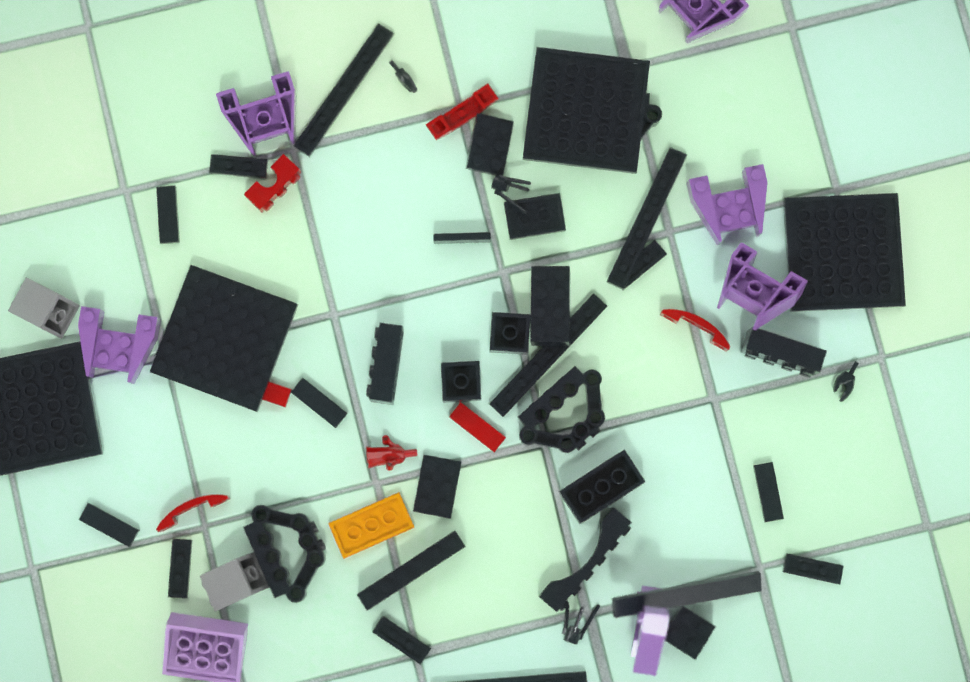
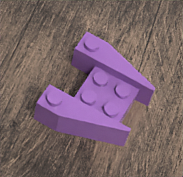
M663 0L658 12H663L669 6L692 31L685 40L686 43H689L733 24L748 11L750 5L745 0H727L724 4L719 0Z
M289 71L271 76L276 95L240 105L234 88L216 93L221 112L253 156H256L253 144L289 134L291 143L295 144L296 91Z
M764 164L743 169L742 176L745 185L743 189L712 195L708 175L692 178L687 181L686 185L690 202L716 245L722 242V233L754 227L756 237L762 234L768 183Z
M741 242L731 255L717 308L720 309L724 302L729 299L757 316L753 326V330H757L793 307L803 294L807 280L791 271L782 283L752 267L757 251Z
M81 306L78 329L86 376L94 378L95 368L129 373L127 382L135 384L158 340L161 319L138 314L135 334L104 330L102 325L105 312L101 309Z
M642 585L641 592L662 588ZM644 606L643 612L637 614L631 657H635L633 673L657 675L669 619L668 609Z

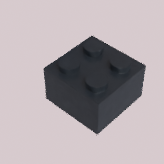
M492 312L489 353L528 355L531 314Z
M479 361L441 363L443 403L481 401Z
M680 606L667 625L664 641L696 660L716 626L688 608Z

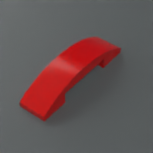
M486 84L472 93L471 97L445 114H440L425 124L435 140H439L476 117L477 113L485 111L499 98L490 85Z
M663 309L660 313V316L675 324L681 318L713 336L710 343L725 352L731 347L723 334L715 326L695 314L677 309Z
M213 494L186 501L168 513L159 523L156 530L161 533L178 525L176 516L206 502H209L210 507H215L231 498L229 495Z

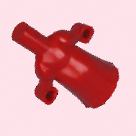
M387 435L382 437V443L389 447L366 446L368 469L386 465V469L391 471L396 464L403 463L405 458L418 456L417 449L404 450L400 445L394 444Z

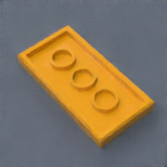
M400 492L328 523L343 559L415 528Z

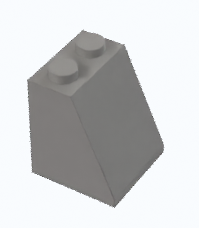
M26 277L8 312L62 339L80 305Z
M254 552L236 558L200 575L202 586L207 592L210 605L214 611L223 609L270 588Z

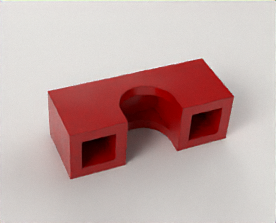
M282 154L270 167L277 175V181L273 186L264 187L256 181L244 193L246 199L261 213L269 211L274 205L273 201L277 197L281 198L287 192L286 188L291 183L295 184L301 177V170L285 154Z

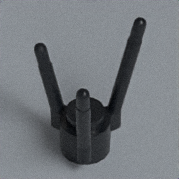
M501 174L496 175L491 185V188L495 190L494 194L502 197L523 214H526V210L503 194V192H507L509 187L528 192L530 191L529 188L515 183L531 185V182L506 177Z
M599 604L596 605L582 630L578 626L584 607H580L574 626L570 625L568 628L570 605L566 606L562 630L564 641L577 645L578 641L583 639L584 633L600 608Z

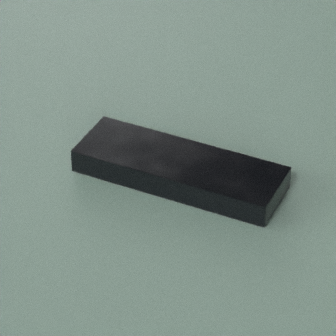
M211 154L209 173L266 179L268 159Z
M176 186L156 187L160 244L180 243Z
M491 233L433 234L434 244L491 243Z
M656 240L643 249L625 289L667 255Z
M304 378L291 391L294 396L334 428H337L348 414Z
M773 462L753 465L764 522L784 519Z
M87 503L79 518L81 522L128 547H131L140 531L90 503Z
M172 539L168 597L188 598L193 540Z
M786 553L782 572L840 585L844 566Z
M382 616L372 633L420 665L431 650V647L385 616Z

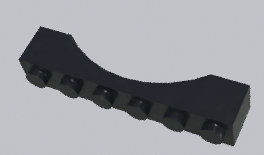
M613 507L600 522L598 543L588 562L572 575L560 580L551 581L538 597L556 612L558 610L563 611L569 604L567 599L571 595L575 596L582 587L579 585L583 580L588 581L594 574L593 568L596 565L601 566L607 558L604 555L608 550L612 552L619 544L618 538L621 535L624 537L631 530L629 525L632 522Z
M455 530L356 595L368 611L466 546Z

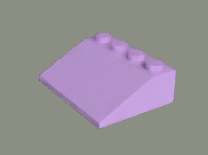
M171 612L166 623L162 674L210 682H240L247 642L248 623Z

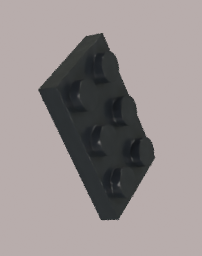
M477 113L465 169L493 176L504 175L514 121Z
M560 193L513 200L526 210V214H523L507 201L504 202L510 240L566 231Z
M429 455L423 456L413 512L451 519L461 461Z

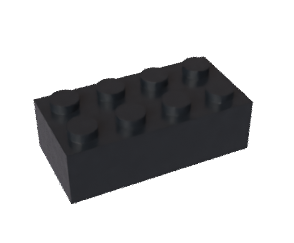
M531 266V346H570V266Z
M380 323L379 327L375 328L374 338L377 341V345L373 346L371 356L374 359V366L370 365L369 377L372 380L371 385L367 384L366 396L369 397L370 402L394 405L404 336V327L402 325Z
M753 327L747 330L741 353L745 354L744 357L752 360L756 358L763 359V363L767 365H781V369L786 371H800L799 375L810 378L821 372L827 350L759 328L753 330Z
M624 449L560 490L559 494L578 524H582L644 484L645 480Z

